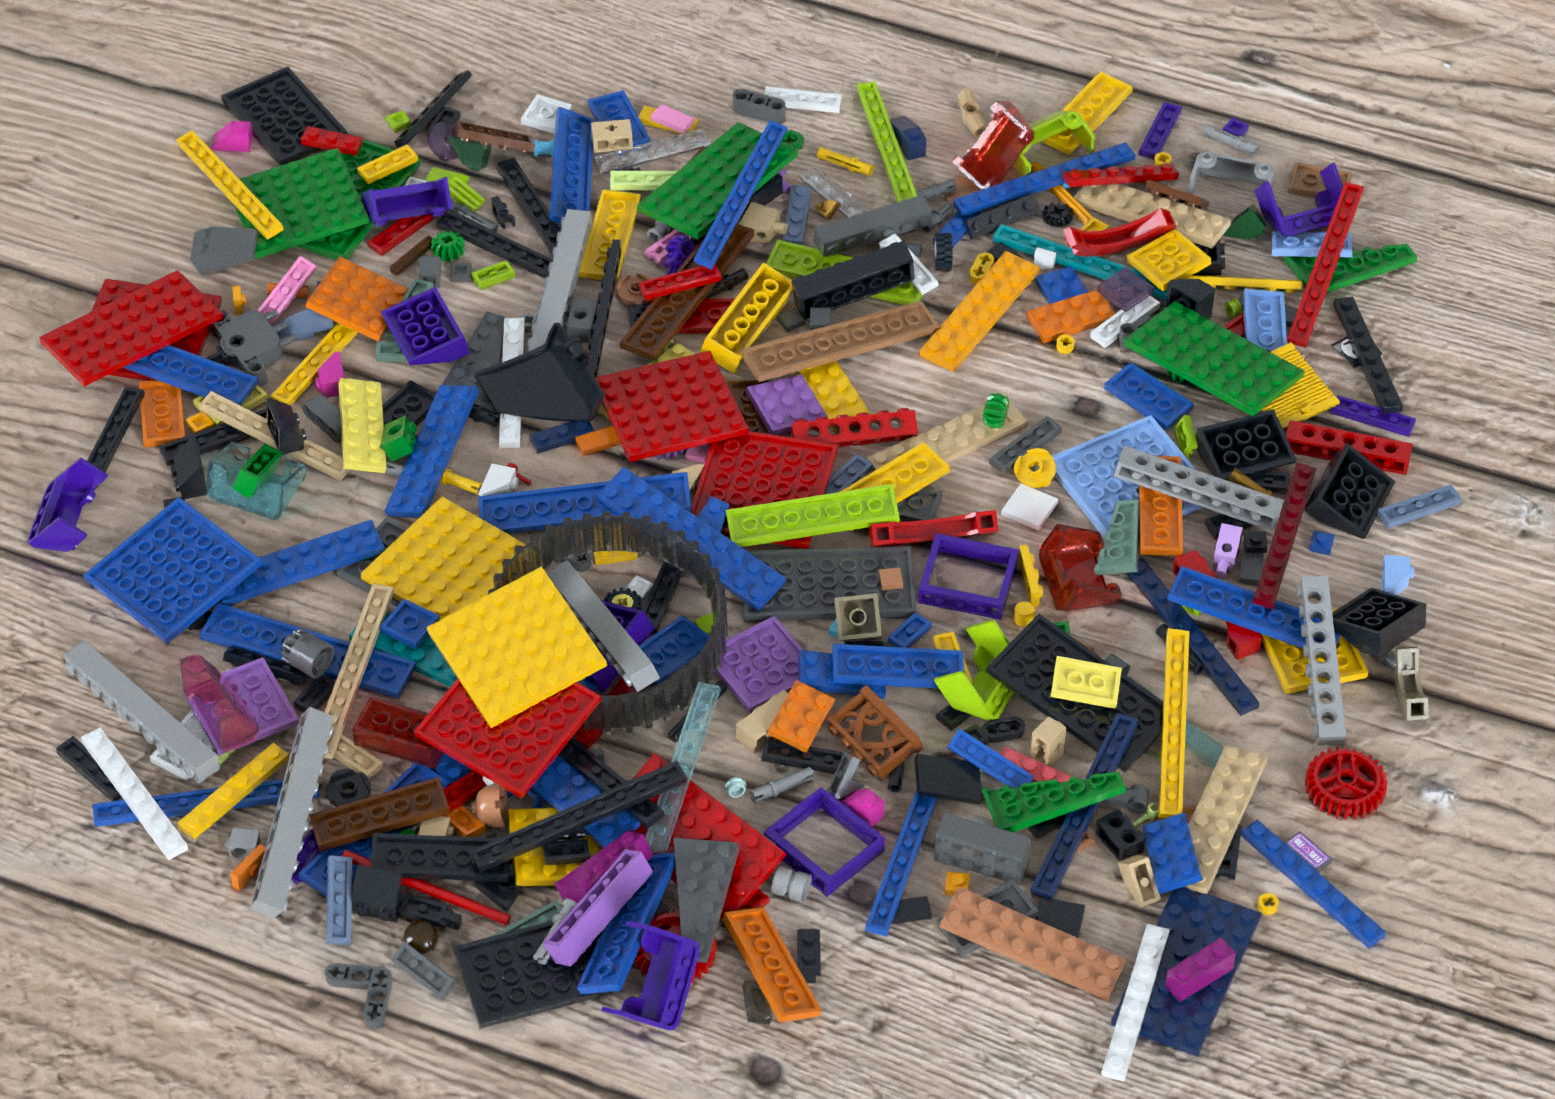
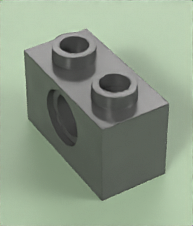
M573 299L572 306H568L567 317L569 318L564 321L563 328L567 332L569 339L579 338L581 342L589 343V338L593 337L591 333L592 323H596L595 308L598 307V300Z

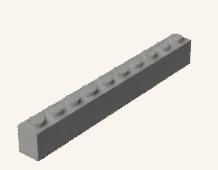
M567 209L566 216L561 219L562 230L557 234L558 245L553 248L554 259L553 262L550 261L548 271L550 274L549 277L545 278V292H541V306L537 307V321L532 324V338L528 339L527 344L528 352L545 343L554 323L559 322L564 328V321L567 320L568 306L571 305L592 227L591 211Z
M568 560L546 573L589 637L597 645L602 655L605 654L606 659L611 666H614L619 676L622 675L628 687L632 685L639 692L660 678L649 658Z
M83 641L64 654L66 660L65 668L68 673L78 677L83 686H88L97 698L101 697L107 707L117 711L119 717L122 720H127L136 732L140 731L148 743L155 744L162 755L166 754L176 767L180 766L187 777L194 778L198 783H201L220 769L218 757L214 751L86 641Z
M309 707L301 715L249 908L271 918H275L287 908V893L290 892L293 886L292 874L296 871L299 863L296 860L297 855L302 850L304 844L302 836L309 825L307 817L314 806L312 798L319 787L317 779L324 768L322 760L329 749L327 741L334 730L332 725L334 716Z

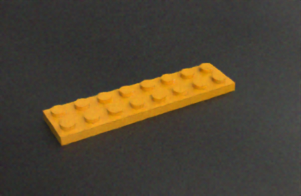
M1005 251L944 321L940 329L920 349L919 356L954 372L1040 271V266Z

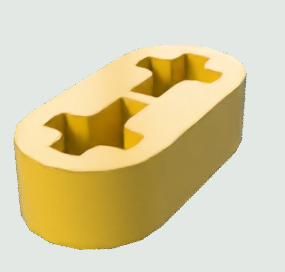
M984 252L976 257L969 273V280L972 284L976 285L994 265V256L992 254Z

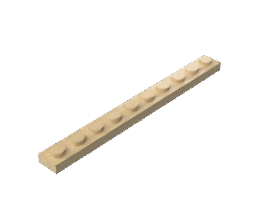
M372 584L324 712L334 716L332 722L334 730L330 738H328L327 744L329 749L323 758L333 759L378 638L380 626L385 619L392 600L394 588L391 586Z

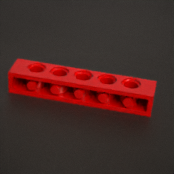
M901 408L897 412L881 410L877 414L870 415L867 412H862L852 417H848L845 414L838 415L833 419L819 417L815 421L799 419L791 425V436L797 439L835 444L840 448L903 441L911 437H917L918 427L915 410ZM896 421L900 424V427L893 428L890 422ZM875 423L880 429L872 430L869 425ZM852 425L857 426L859 432L853 433L849 430V427ZM836 428L839 434L832 435L828 429ZM815 430L818 436L811 437L808 431Z
M1292 420L1289 421L1286 434L1294 454L1330 461L1334 453L1348 443L1382 471L1407 475L1413 443Z

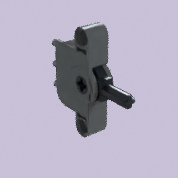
M220 310L223 318L212 323L214 333L220 340V345L216 347L217 352L206 357V359L217 363L223 362L226 366L240 367L242 372L244 371L247 374L258 377V386L264 385L268 381L265 367L282 357V348L297 339L296 335L292 334L279 339L277 333L283 331L288 325L286 322L279 323L273 327L268 321L278 316L277 310L269 311L265 314L252 310L233 319L225 310Z

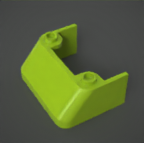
M1056 111L1003 136L1001 139V150L1020 177L1031 174V165L1023 153L1027 152L1032 145L1064 130L1071 129L1086 151L1092 154L1094 153L1095 135L1079 113L1075 111Z
M991 620L966 628L977 645L973 653V662L979 671L972 684L963 671L934 679V682L954 709L987 721L999 718L1014 693L985 672L986 667L1010 644L996 621Z

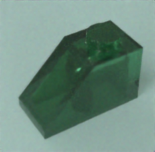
M457 134L449 136V141L462 164L467 165L468 169L473 171L487 168L492 145H482L479 141L472 139L471 142L460 140Z

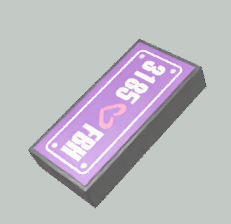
M1301 831L1284 842L1318 873L1332 862V858Z

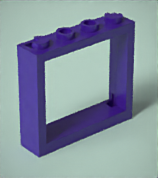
M936 533L920 583L918 603L1002 620L1018 565L1019 550ZM938 552L1008 565L999 597L993 598L929 585Z
M822 787L763 832L764 836L787 854L782 861L796 872L800 871L811 875V885L826 897L882 854L885 845V838L880 834V831L874 830L865 819L859 818L847 805H843L833 794H829ZM820 808L868 846L831 876L783 838Z

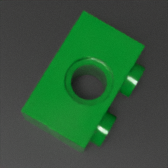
M406 415L384 425L381 447L391 462L412 453L414 450L417 428L414 422L409 421Z

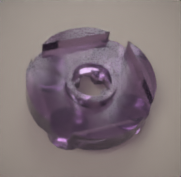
M438 123L430 131L427 138V143L432 152L444 162L459 158L466 150V142L457 137L454 123ZM444 138L451 140L450 145L445 143Z

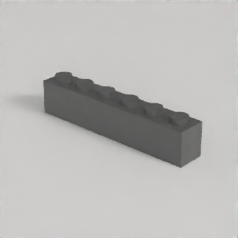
M920 195L815 227L814 243L823 258L885 239L894 233L898 235L931 225L933 210L925 197Z

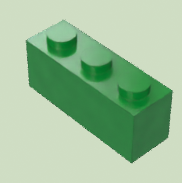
M264 443L240 469L232 489L239 492L242 496L251 499L276 472L283 453Z

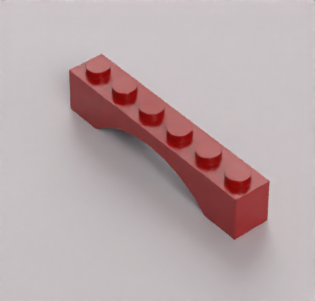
M996 510L932 520L871 524L868 527L870 547H890L933 542L936 533L957 538L994 535L999 531Z
M1197 550L1174 558L1172 572L1176 577L1181 566L1218 579L1217 574L1209 568L1206 559L1203 556L1201 557ZM1225 621L1227 626L1226 646L1236 660L1259 652L1262 641L1260 633Z

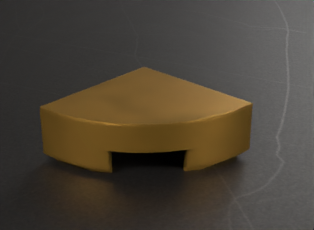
M827 200L818 203L815 209L826 219L831 220L841 204L834 200Z

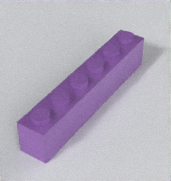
M625 849L543 942L555 963L567 966L574 964L599 933L605 929L612 918L619 913L626 902L633 897V894L639 887L646 882L653 871L642 852Z

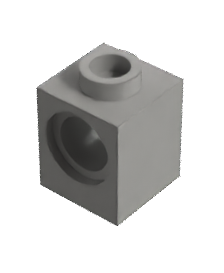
M233 828L231 836H227L226 850H229L230 859L244 860L261 844L260 831Z

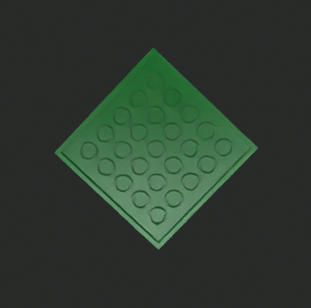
M338 148L239 179L284 228L283 231L268 240L258 232L255 259L370 223ZM235 206L243 228L256 229Z

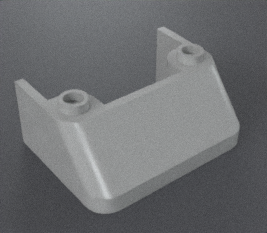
M1201 152L1197 155L1192 170L1189 194H1194L1200 174L1259 186L1269 181L1271 189H1273L1276 174L1273 167L1266 163L1211 152Z

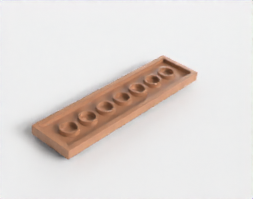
M959 886L939 928L1109 1001L1127 962V959Z

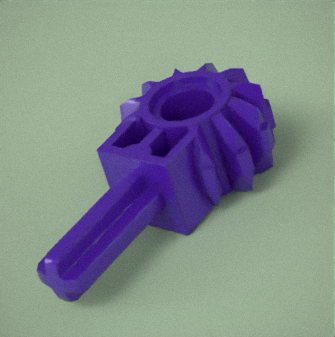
M677 235L667 242L668 246L664 249L668 254L665 256L666 259L663 266L668 268L666 275L676 273L696 248L693 244L694 240H689L688 235Z

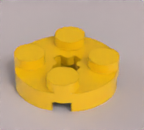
M1034 448L1028 450L1027 454L1023 457L1020 455L1014 465V473L1021 484L1031 488L1047 487L1055 476L1056 463L1048 451ZM1035 465H1038L1039 469L1033 472L1031 468H1035Z

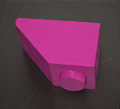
M231 121L214 134L211 149L250 152L253 142L251 122Z
M339 351L334 352L318 369L319 378H315L316 388L321 390V394L325 398L339 396L340 378H345Z
M869 789L856 790L839 800L843 805H847L859 818L865 819L871 827L884 818L885 801Z

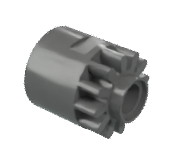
M299 628L298 631L294 630L293 633L285 638L281 651L283 655L282 660L310 677L318 678L329 668L334 657V647Z

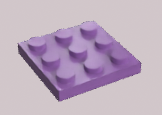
M802 374L749 386L746 389V394L771 435L791 432L792 423L799 419L815 421L816 418L827 417Z

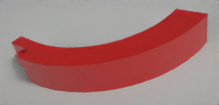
M1159 208L1143 218L1111 229L1084 231L1068 227L1063 231L1066 236L1065 241L1072 248L1074 255L1103 256L1141 246L1167 234L1177 227L1171 212Z

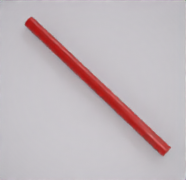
M348 850L343 852L342 857H352L353 865L371 867V859ZM402 878L403 885L505 926H508L511 920V915L419 878Z

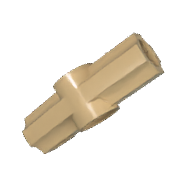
M970 88L963 89L958 93L962 123L969 128L973 137L983 139L989 134V127L980 113V106L976 101L974 91H971Z

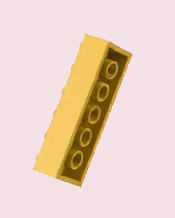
M762 263L705 338L700 353L711 351L716 363L734 374L744 361L741 349L757 344L792 297V280L767 264Z

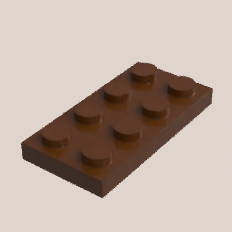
M455 121L454 129L460 140L471 142V139L477 140L480 144L490 146V143L497 144L502 149L512 147L521 153L534 152L535 143L530 135Z

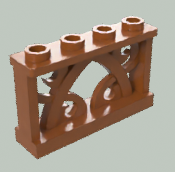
M865 685L860 689L861 693L831 716L828 715L826 717L829 724L827 729L834 737L838 736L840 738L841 744L847 750L851 749L853 751V755L860 759L859 763L864 762L866 764V768L872 776L877 775L883 780L889 772L912 754L919 753L924 748L920 738ZM863 706L859 714L856 713V711ZM875 714L878 715L876 720L867 719V717L872 719V716ZM848 717L856 718V722L854 720L846 721V724H850L849 728L841 727V722ZM864 724L869 726L887 724L882 733L884 742L862 741ZM895 732V736H890L891 740L888 741V734ZM902 747L901 749H899L897 752L894 753V750H893V749ZM884 751L890 752V757L883 763L875 761V757L881 755L882 759L885 758Z

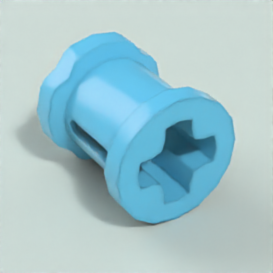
M534 140V157H538V155H550L553 157L554 140Z

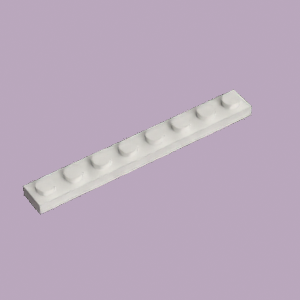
M504 318L502 362L524 354L525 318ZM500 413L499 448H520L521 417Z
M100 727L82 736L83 745L165 857L169 860L187 851L188 846L102 728Z
M1151 924L1146 926L1101 1076L1125 1081L1170 929Z

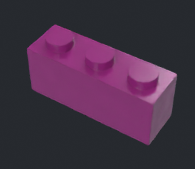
M1219 938L1168 970L1165 987L1179 1002H1182L1234 968L1236 952L1222 938Z

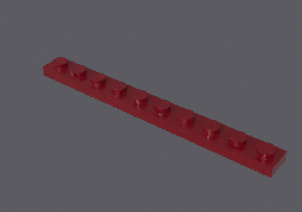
M1296 463L1255 592L1253 604L1269 609L1274 608L1317 468Z

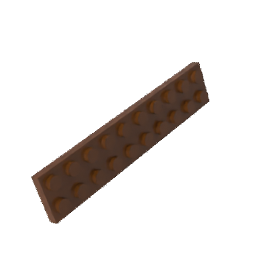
M736 224L716 261L721 277L755 236L753 229ZM705 237L677 272L702 266L693 261ZM717 282L655 298L619 342L620 348L655 361Z

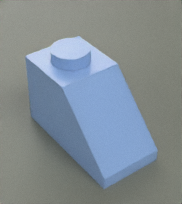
M1384 555L1382 591L1397 595L1408 587L1409 578L1414 576V566H1410V557Z

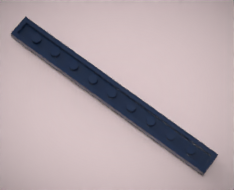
M1143 557L1138 559V572L1126 574L1170 629L1189 631V648L1195 652V656L1205 665L1204 671L1238 714L1242 716L1259 708L1260 702L1181 604L1167 600L1170 591Z
M1117 713L1085 779H1089L1095 774L1116 771L1138 726V719ZM1100 802L1067 814L1031 887V894L1050 899L1054 898Z

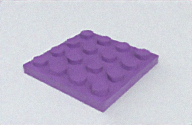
M773 616L703 651L702 658L721 681L727 684V688L750 714L755 708L768 702L773 695L779 694L783 690L787 693L790 692L795 681H799L798 653L799 650L804 649L778 619Z
M264 658L182 688L183 695L218 756L299 725V718Z

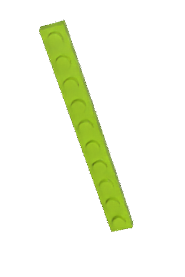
M876 82L857 84L860 101L897 202L917 197Z

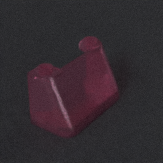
M194 654L180 659L183 693L187 699L190 700L193 696L201 698L203 703L214 700L216 703L214 715L218 720L220 736L218 747L222 753L255 740L259 735L258 723L229 679L203 656Z

